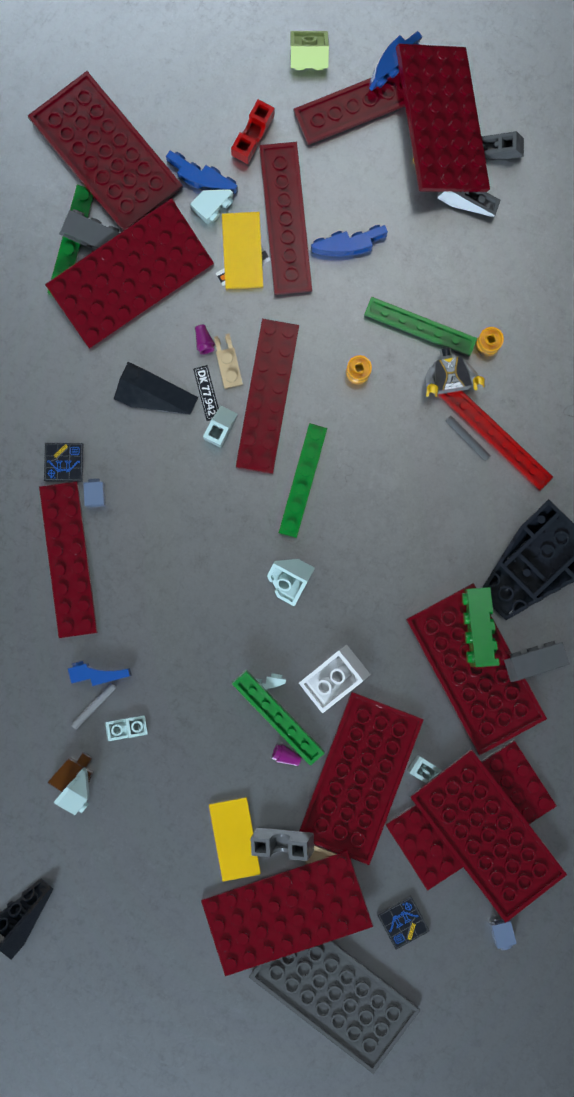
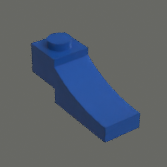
M83 661L72 663V668H68L71 684L90 679L92 686L132 676L130 668L116 671L99 670L90 667L89 663L84 664Z

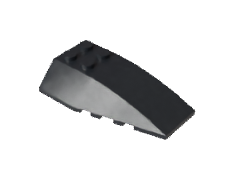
M548 499L520 526L482 587H490L492 606L505 620L510 619L531 605L540 602L547 596L574 582V523Z

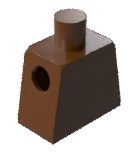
M82 752L78 760L70 757L48 783L63 792L84 767L87 769L88 782H90L93 771L87 766L92 757Z

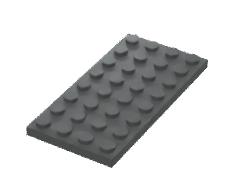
M333 941L258 965L249 975L251 980L372 1074L375 1073L420 1012L417 1006Z

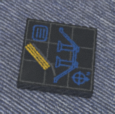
M45 443L44 481L83 482L84 444Z
M411 895L377 914L396 950L430 931Z

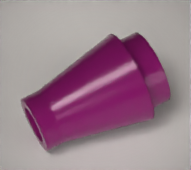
M206 325L196 326L197 350L200 354L213 352L215 343L206 329Z
M277 744L272 753V759L277 763L299 766L302 758L283 744Z

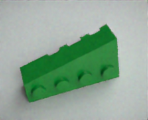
M490 587L465 589V593H462V603L466 605V613H463L464 624H467L468 632H465L466 644L469 643V651L466 652L467 663H470L471 667L500 666L499 659H495L494 656L498 648L497 641H495V638H492V634L495 633L494 619L490 618V615L493 614Z

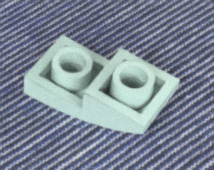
M271 673V677L267 676L266 684L262 683V679L255 678L265 689L275 688L286 683V679H282L283 675Z
M145 715L105 722L108 741L148 735Z

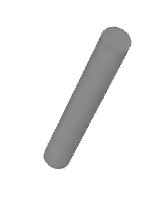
M110 683L71 726L77 730L116 687Z

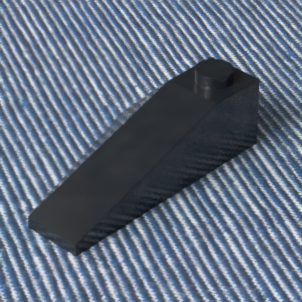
M127 362L114 396V400L131 408L168 411L191 415L199 398L130 362Z
M42 878L22 892V896L15 902L10 901L7 904V908L0 912V952L10 960L25 945L53 891V888Z

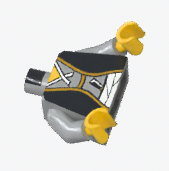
M451 348L439 350L441 360L434 362L425 377L426 397H429L431 392L437 397L438 394L470 389L472 383L474 390H478V384H481L483 388L485 387L484 378L479 376L467 361H463L462 357L452 358Z

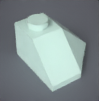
M300 559L274 561L267 577L270 582H273L277 597L295 606L315 568Z
M85 767L54 801L56 805L74 815L78 811L82 813L89 805L87 803V800L90 798L88 772Z

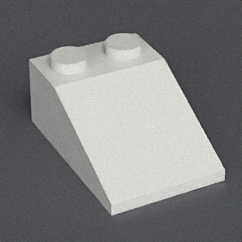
M345 645L299 682V684L319 710L324 713L371 674L348 645Z

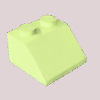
M290 31L291 68L296 70H304L305 68L323 70L328 68V31Z

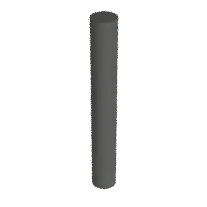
M452 416L445 420L485 461L491 456Z

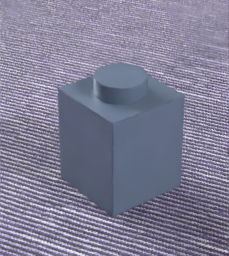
M88 479V482L83 483L84 505L86 507L106 506L105 483L100 482V479Z
M503 919L489 922L494 943L498 949L508 950L512 948V945L517 944L510 920L506 923Z

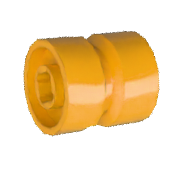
M487 327L482 330L475 344L477 351L483 356H492L497 353L504 342L503 333L496 327Z
M362 355L352 357L346 369L348 380L354 384L366 382L372 370L370 360Z

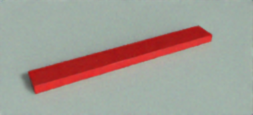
M463 391L438 394L442 400L537 490L541 491L550 482L553 476Z

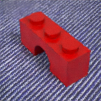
M257 99L249 114V120L242 133L239 132L231 147V155L249 164L275 116L274 107Z

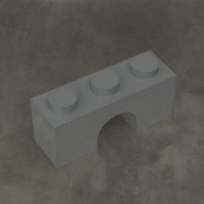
M257 828L251 836V855L271 857L273 853L284 851L288 852L289 859L308 861L314 852V833Z

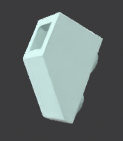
M203 190L190 204L191 210L208 225L211 221L214 222L220 216L219 212L223 208H228L232 204L233 192L231 190Z
M220 406L203 436L204 440L221 448L238 414Z

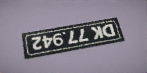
M208 365L193 368L206 421H210L219 407Z

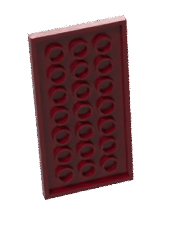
M398 44L396 46V53L419 191L488 192L490 184L466 47Z
M88 71L84 72L28 115V119L122 231L155 210L183 188L180 181Z
M171 198L47 282L45 286L90 349L213 265L214 262Z
M472 583L412 615L406 621L475 750L480 756L547 720L526 679L510 681L504 660L509 659V654L512 653L496 623L495 633L492 634V638H495V641H497L498 649L494 656L495 659H499L500 666L471 667L470 663H467L466 652L469 651V643L466 644L465 632H468L467 624H464L463 613H466V605L462 603V593H465V589L476 588L475 584Z
M351 692L299 832L314 833L315 845L336 853L348 850L351 859L370 865L424 719Z
M514 740L481 761L528 824H531L557 807ZM416 804L385 824L427 891L463 868Z
M472 749L409 796L505 923L567 876V873Z
M348 850L201 900L225 976L373 927Z

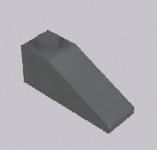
M517 131L481 136L485 159L524 157V138Z
M439 192L437 199L452 207L491 217L496 215L501 201L487 192Z

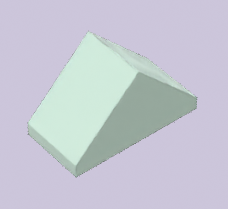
M418 754L407 770L425 783L442 772L441 769Z

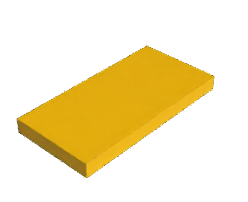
M260 212L222 213L226 290L263 288Z
M247 797L209 804L222 881L260 875L258 856L251 855V836L254 833Z

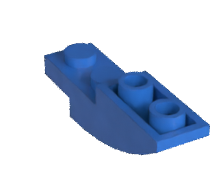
M418 31L406 40L399 35L387 47L372 74L369 85L371 91L376 87L381 88L389 77L394 78L400 72L396 46L398 44L420 45L419 42L423 36Z
M170 150L166 155L167 163L179 170L177 172L178 179L201 190H231L233 194L238 192L236 181L228 176L227 178L222 176L217 168L213 166L210 168L205 165L201 171V168L196 163L187 162L185 157L179 152L174 153Z
M375 225L369 228L367 232L362 233V231L352 234L351 238H349L347 231L343 233L342 231H337L331 234L329 238L324 239L322 237L314 240L313 244H311L312 253L325 256L362 254L372 250V242L387 237L388 231L385 225Z

